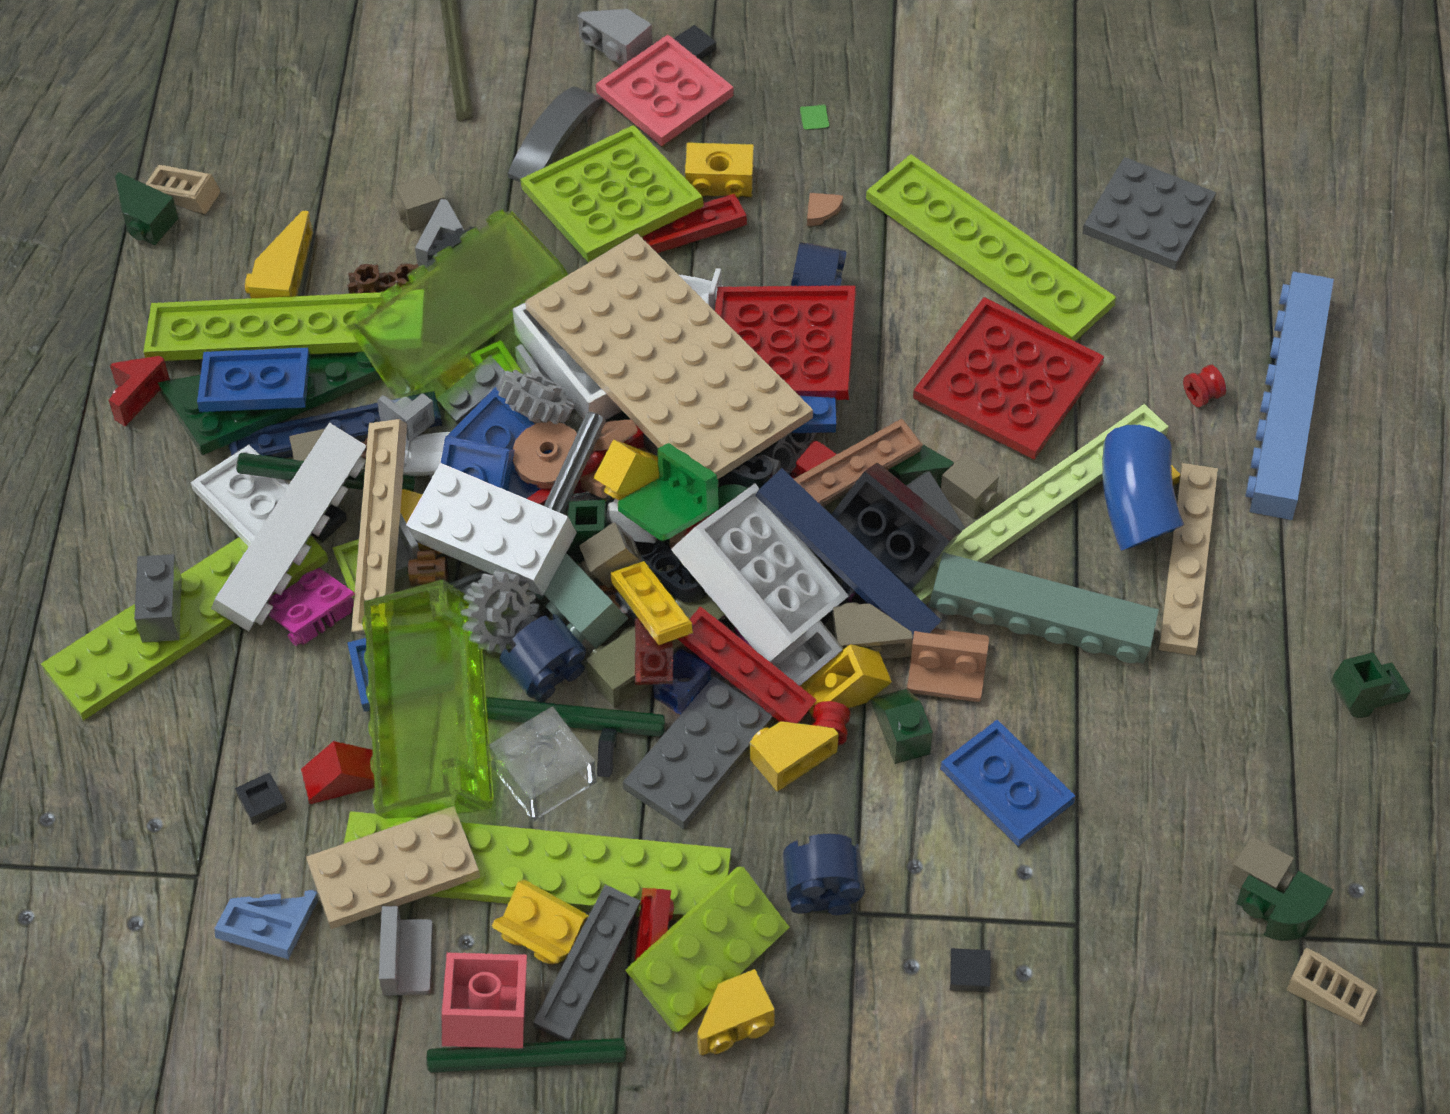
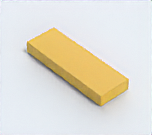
M645 561L611 572L612 584L658 645L693 633L692 622Z

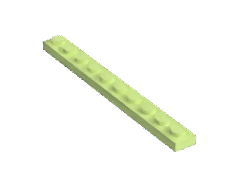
M1145 404L962 530L946 553L985 563L1103 480V445L1107 434L1113 429L1125 425H1143L1167 435L1169 426ZM941 559L912 591L924 604L930 601Z

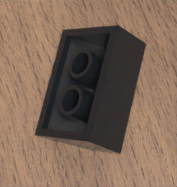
M878 462L862 473L831 514L911 591L941 559L943 552L946 553L962 532Z

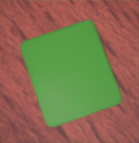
M825 105L800 108L803 129L829 127Z

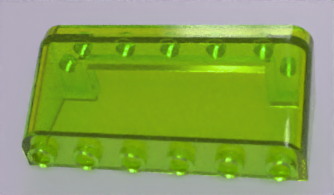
M499 209L485 219L488 224L482 229L478 230L475 227L467 231L459 238L462 243L454 249L451 246L444 248L433 256L436 262L427 268L425 265L416 268L407 275L409 281L403 286L399 287L398 284L391 286L380 294L383 300L373 306L369 303L353 314L356 319L348 324L347 327L392 395L414 392L430 383L514 320V308L569 275L563 264L512 210L504 212L503 209Z
M443 579L364 601L362 626L366 634L367 649L364 653V661L368 668L369 682L366 688V695L370 703L371 716L368 730L372 738L373 756L370 760L375 782L373 805L376 815L385 819L423 817L452 806L455 807L457 814L475 813L490 809L493 805L482 649L478 648L479 644L469 641L472 632L463 630L462 627L469 621L467 616L461 615V610L468 609L469 603L463 599L466 594Z

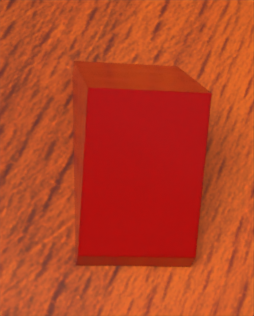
M333 741L301 768L309 804L384 786L375 750Z

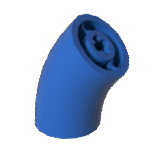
M1125 425L1115 428L1107 434L1103 445L1102 477L1104 495L1111 525L1121 551L1133 548L1184 526L1173 488L1171 442L1163 433L1143 425Z

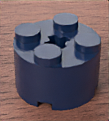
M799 242L791 286H841V276L847 251Z
M553 614V620L543 616L524 627L512 639L516 645L509 653L504 649L500 656L501 665L527 696L535 698L537 702H544L554 694L556 690L554 686L564 679L571 682L583 673L585 667L582 661L586 655V648L559 616Z
M839 834L809 836L810 843L799 847L798 840L790 843L783 851L787 900L790 903L791 911L797 914L828 910L832 915L849 913L852 910L851 904L860 900L865 894L860 845L858 843L856 846L852 845V838Z

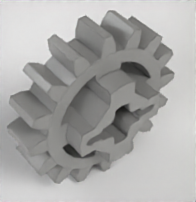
M513 370V372L506 371L497 387L498 395L506 399L505 403L509 404L513 411L523 414L530 421L541 423V421L547 423V420L554 424H558L559 421L566 423L575 405L572 403V397L566 396V391L562 390L558 383L552 382L541 373L535 371L530 373L525 371L524 374L517 370Z
M494 571L493 575L484 573L482 575V584L473 582L471 587L474 594L472 596L465 595L463 598L469 603L468 609L461 610V615L467 616L469 620L462 626L463 630L472 632L469 641L479 644L478 648L491 652L502 653L506 648L513 649L516 644L512 639L531 623L529 620L530 615L537 613V609L530 607V603L536 598L535 594L526 592L530 584L520 581V576L517 574Z

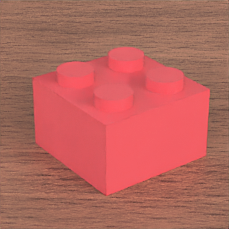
M447 952L442 1004V1046L523 1048L527 955Z

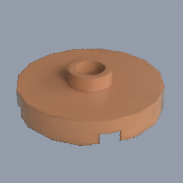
M551 421L536 423L525 429L516 439L513 450H515L513 463L520 478L528 484L529 482L536 484L537 488H552L577 435L576 431L563 423L554 424ZM547 450H553V451H552L551 453H549V454H544V453H543L544 451H547Z

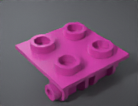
M318 567L314 571L304 574L298 582L284 590L281 595L274 594L268 601V604L273 606L268 616L290 631L288 637L294 646L300 643L305 645L318 635L316 629L320 633L326 630L321 618L328 626L332 627L334 621L338 622L352 613L351 608L354 606L352 596L355 594Z

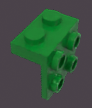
M670 443L657 449L659 478L624 497L617 503L618 511L659 540H668L719 510L717 475L711 469L704 467L687 453L680 451Z

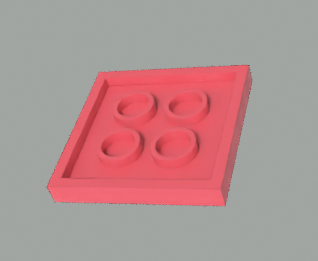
M666 35L596 83V93L659 145L663 146L733 97L734 87L671 36Z

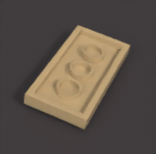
M454 806L306 857L330 929L382 912V906H400L480 878L478 866Z

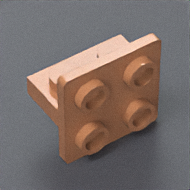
M936 628L930 633L914 631L907 690L914 694L980 702L989 637L987 635Z

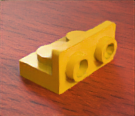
M524 879L518 881L504 915L494 920L492 928L501 932V937L505 941L518 946L524 945L534 951V956L540 961L548 964H558L567 959L589 915Z

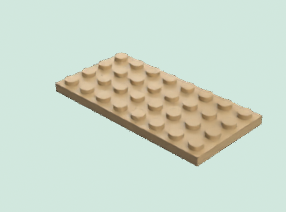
M638 234L525 301L526 310L658 448L670 443L680 451L687 453L704 467L711 469L717 475V479L813 418V409Z

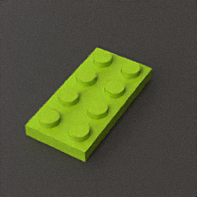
M736 867L625 971L671 1030L679 1032L711 1002L719 983L739 976L790 927L744 867Z

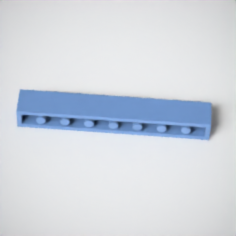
M1293 271L1290 284L1282 285L1279 304L1285 305L1284 311L1278 310L1274 331L1280 332V338L1273 337L1270 358H1276L1275 365H1268L1265 385H1270L1271 390L1270 392L1264 391L1260 412L1266 413V419H1259L1255 440L1262 441L1261 448L1254 447L1250 468L1257 469L1256 477L1249 476L1245 497L1252 498L1249 511L1251 513L1288 520L1293 519L1299 497L1334 281L1332 278Z

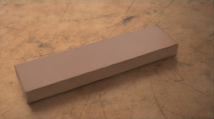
M901 418L794 478V480L823 507L848 493L862 473L877 462L888 470L920 452L923 444Z

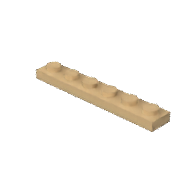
M400 419L369 423L351 630V632L358 635L391 632L407 423Z
M1182 463L1177 505L1184 526L1174 530L1172 536L1158 649L1161 651L1196 655L1218 468Z

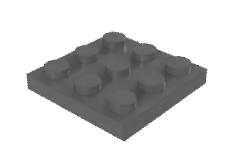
M1124 157L1084 223L1082 234L1175 270L1214 203L1216 192Z

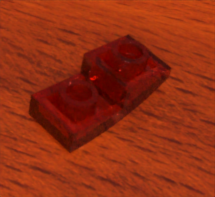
M635 618V685L673 684V640L658 645L639 618Z

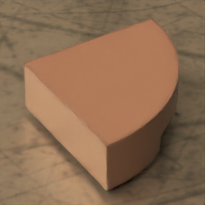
M810 193L807 226L821 225L824 223V220L837 215L843 205V195Z

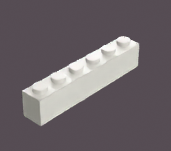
M331 423L328 424L216 596L211 609L247 631H250L255 622L260 625L263 624L273 606L268 604L273 593L276 592L279 595L283 593L292 576L287 574L291 565L294 562L300 566L311 548L306 544L312 533L317 536L320 535L329 520V517L324 515L331 504L335 507L339 505L348 488L343 486L348 476L356 478L364 466L366 459L361 456L366 448L365 444Z

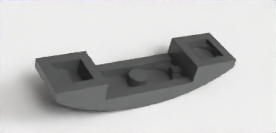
M575 86L561 93L545 109L527 134L512 162L508 178L521 183V178L553 164V157L581 121L584 123L589 121L601 105L602 97Z

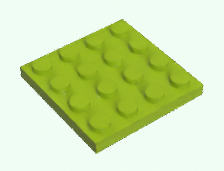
M634 125L520 179L522 190L588 263L636 234L642 237L704 206L703 196Z

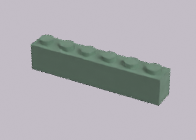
M943 552L928 606L936 608L939 612L946 615L958 614L973 618L974 621L980 624H996L1007 627L1017 634L1029 633L1044 637L1051 643H1067L1081 647V649L1089 653L1101 652L1116 656L1119 660L1126 663L1138 662L1142 664L1151 648L1159 611L1156 608Z

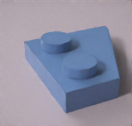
M307 890L304 891L305 897L281 899L280 893L264 895L260 898H230L214 928L215 938L289 959L318 902L317 891Z

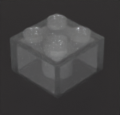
M553 706L489 744L492 768L533 822L597 783L595 760Z

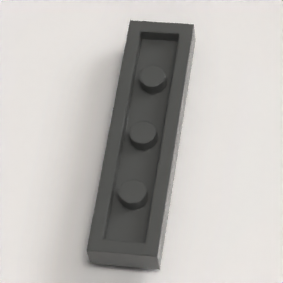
M605 884L533 1022L534 1027L563 1041L572 1040L641 906L640 900Z

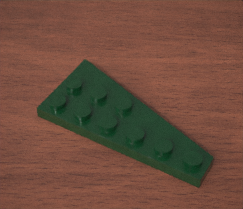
M381 351L310 355L306 406L303 408L199 412L197 398L201 375L158 382L160 393L201 455H205L247 437L264 427L282 422L392 374L391 364Z

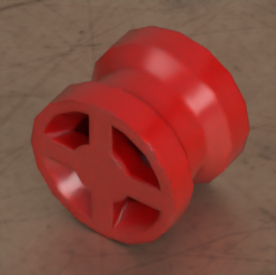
M1207 365L1201 369L1199 374L1190 373L1183 379L1185 393L1196 407L1206 405L1211 398L1219 399L1226 395L1224 378L1213 365Z
M822 701L814 706L813 718L815 723L812 725L834 728L838 733V746L842 745L847 741L848 730L845 725L850 720L851 711L841 703Z

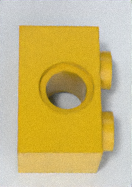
M687 143L685 179L702 196H728L735 194L736 197H752L753 145Z

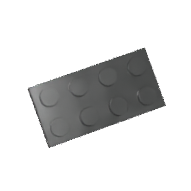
M713 677L623 781V789L685 829L750 751V741L759 730L765 727L769 728L774 723V717L754 701L716 677Z

